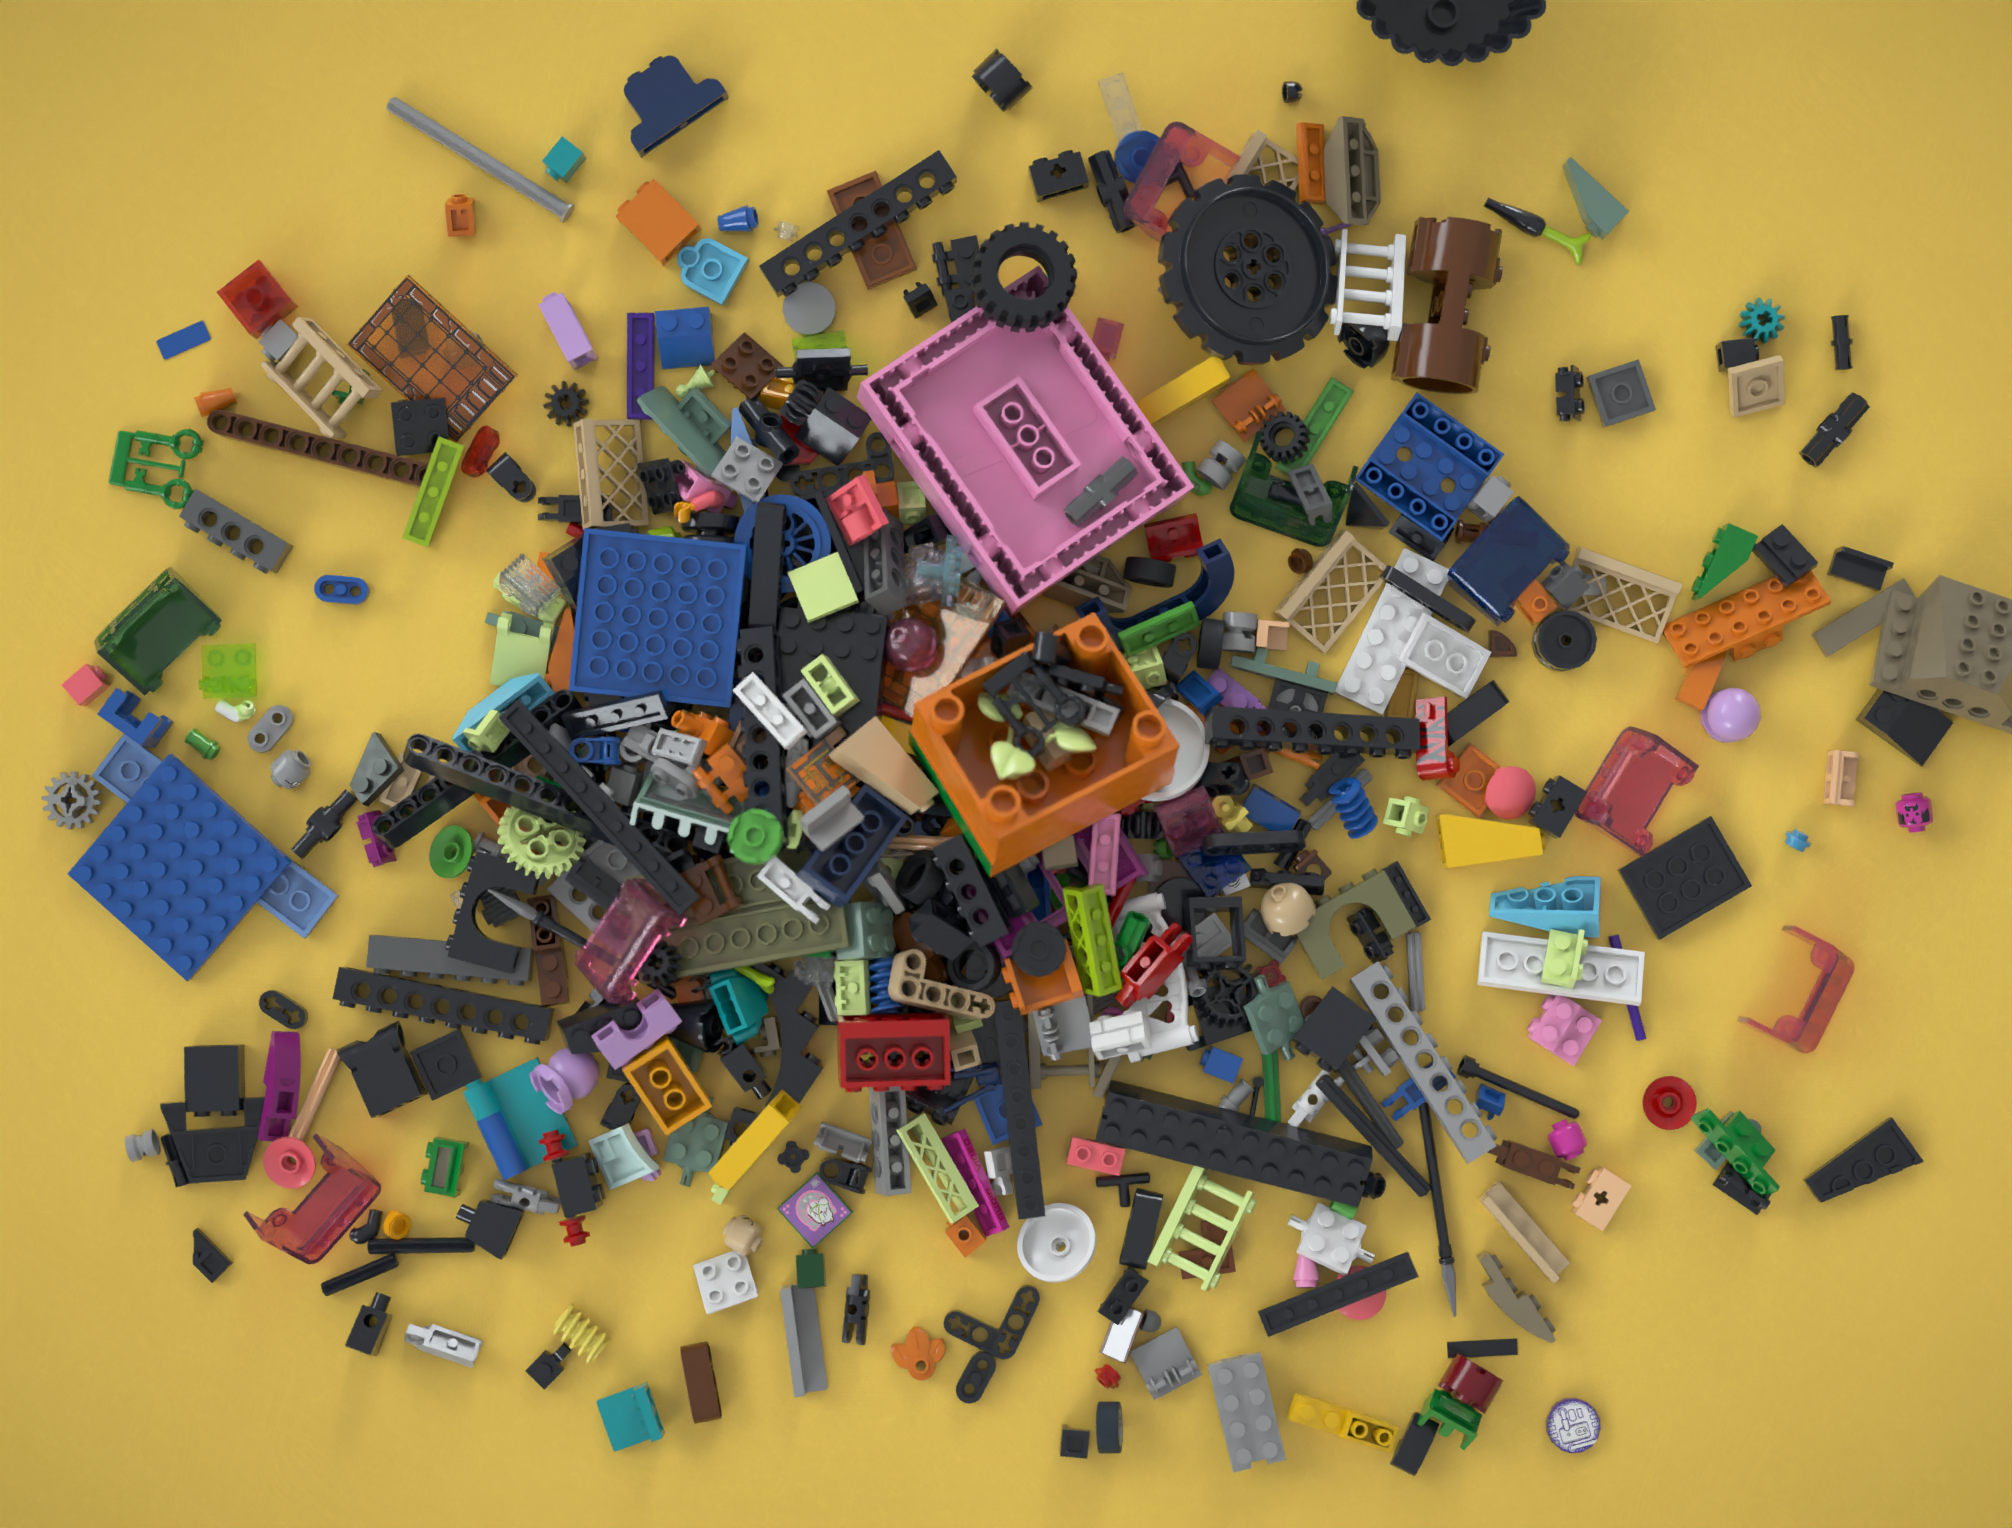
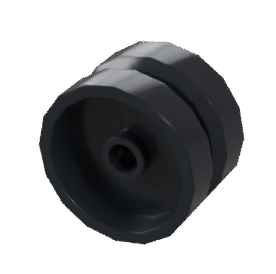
M717 512L690 513V520L681 523V529L697 535H686L682 538L734 544L733 537L723 535L735 534L740 517Z
M1565 610L1556 612L1539 622L1533 632L1531 644L1533 653L1540 664L1549 670L1564 672L1578 668L1589 661L1595 652L1597 637L1595 628L1588 618L1578 612ZM1563 636H1565V642L1568 643V645L1562 644L1561 638Z

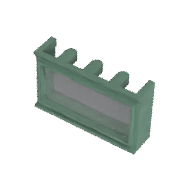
M650 769V773L633 803L630 824L635 825L641 809H646L654 812L653 828L661 829L667 815L680 819L678 829L680 836H688L692 823L707 827L705 842L707 844H714L718 831L728 833L733 820L739 814L742 815L745 812L744 801L740 803L735 795H733L728 801L734 809L725 815L720 807H715L711 802L713 800L712 797L705 791L701 790L694 799H684L676 793L675 789L667 784L662 785L652 777L653 773Z

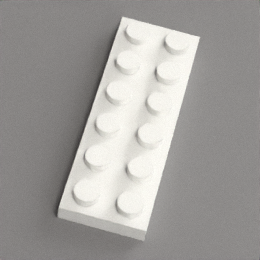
M1403 548L1394 567L1439 596L1452 573V570L1406 548ZM1386 583L1337 684L1335 693L1383 715L1406 665L1397 660L1422 613L1431 616L1432 611Z
M1482 932L1477 985L1640 1006L1645 952L1587 945L1585 956L1580 955L1579 964L1584 965L1581 981L1576 980L1572 989L1541 982L1547 939Z

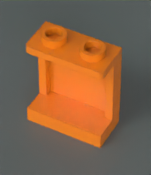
M653 179L650 183L648 181L643 183L636 191L638 195L631 201L626 200L618 208L617 211L619 213L616 217L655 256L656 260L664 266L701 228L694 218Z
M1064 939L1066 945L1065 960L1060 968L1051 975L1043 977L1030 976L1021 971L1014 960H1010L1009 957L1004 959L1006 967L1001 968L1005 983L1011 982L1014 992L1009 993L1013 1008H1019L1021 1016L1084 996L1067 939Z

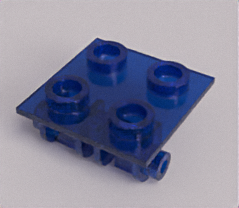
M1218 827L1208 835L1225 832L1221 827ZM1201 839L1176 855L1207 897L1219 896L1223 892L1221 889L1252 869L1242 855H1205Z

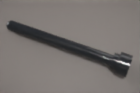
M1464 1055L1458 1066L1457 1075L1466 1079L1469 1077L1480 1078L1572 1119H1576L1580 1115L1579 1110L1479 1067L1480 1064L1476 1063V1059Z

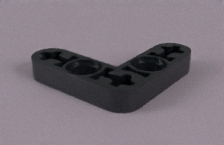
M1032 1285L1021 1286L1017 1290L999 1329L959 1310H952L946 1314L944 1328L950 1335L997 1358L1009 1359L1015 1354L1039 1304V1292ZM1029 1290L1033 1292L1032 1297L1035 1301L1027 1303L1025 1310L1030 1311V1313L1026 1315L1022 1310L1013 1308L1015 1304L1021 1307L1023 1298L1020 1295L1021 1293L1026 1294ZM1017 1314L1023 1318L1024 1324L1020 1329H1012L1009 1326L1008 1320L1012 1315ZM959 1316L961 1317L960 1322L963 1325L967 1326L968 1321L973 1322L969 1328L968 1336L962 1335L965 1329L957 1326L955 1330L951 1329V1323L948 1320ZM977 1327H982L988 1332V1337L983 1342H977L972 1337V1332ZM1003 1329H1006L1010 1334L1018 1335L1016 1340L1011 1336L1009 1346L1012 1349L1010 1351L999 1352L1000 1347L997 1343H1003L1007 1336L1006 1333H1002Z

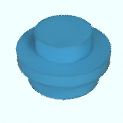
M1794 829L1793 832L1787 831L1785 834L1787 838L1784 842L1796 850L1804 852L1806 847L1809 848L1811 845L1807 841L1809 836L1797 829Z

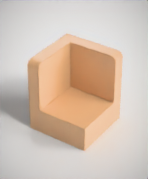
M1258 620L1257 630L1255 631V648L1286 650L1290 622Z

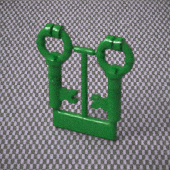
M191 429L180 430L172 436L139 430L135 433L119 431L108 482L111 485L125 487L127 491L160 496L170 508H184L194 492L189 483L181 479L184 475L185 459L194 458L199 453H202L203 448L201 446H203L204 441L201 440L197 432ZM191 436L194 438L192 444L195 446H192V452H182L179 449L181 437ZM133 438H135V441H140L142 445L138 455L143 456L145 453V456L150 457L151 451L149 448L152 444L169 446L176 456L183 459L180 466L130 458ZM128 462L179 471L178 479L170 480L160 486L145 483L144 476H146L147 470L142 469V472H140L141 469L136 468L134 480H127L125 482ZM177 485L184 488L183 494L185 496L182 495V502L177 503L170 500L171 487Z

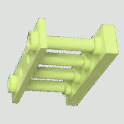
M1193 1166L1147 1262L1157 1267H1161L1163 1263L1167 1264L1169 1262L1204 1280L1200 1289L1210 1291L1211 1287L1215 1289L1222 1275L1218 1272L1246 1214L1251 1215L1257 1200L1254 1199L1256 1193L1248 1190L1245 1197L1209 1180V1176L1206 1175L1208 1169ZM1205 1189L1239 1206L1233 1222L1196 1204L1197 1201L1194 1198L1198 1190L1202 1191ZM1186 1214H1194L1228 1231L1222 1245L1219 1246L1186 1229L1185 1225L1182 1224ZM1181 1238L1215 1255L1216 1257L1210 1270L1208 1271L1173 1253L1171 1245L1174 1239L1179 1240Z

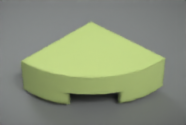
M793 810L788 817L789 846L787 848L796 849L802 833V811Z

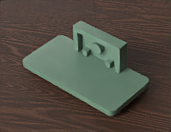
M659 386L641 395L637 399V403L641 406L642 411L659 425L660 430L678 445V449L696 464L697 469L702 474L711 478V474L726 453L718 442L731 428V422L697 386L692 388L681 402L664 386Z

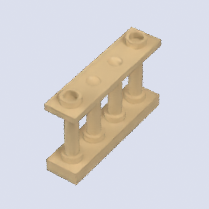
M297 317L292 324L299 332L297 340L279 363L263 361L261 366L267 372V377L272 382L279 384L320 426L319 430L328 438H345L348 434L339 426L360 398H377L383 390L312 318ZM307 344H311L316 349V356L295 381L286 370ZM325 362H329L334 368V374L313 399L304 388ZM342 380H346L352 386V392L334 415L330 417L322 406Z

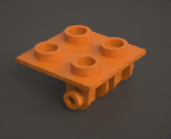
M1254 368L1211 400L1243 442H1246L1259 432L1260 427L1264 428L1263 422L1264 420L1270 422V415L1273 414L1275 417H1278L1277 412L1286 411L1281 404L1282 400L1280 397L1272 393Z

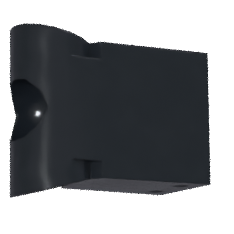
M399 1021L379 1029L368 1042L356 1040L336 1050L341 1060L352 1071V1076L371 1118L385 1115L428 1094L405 1047V1037Z

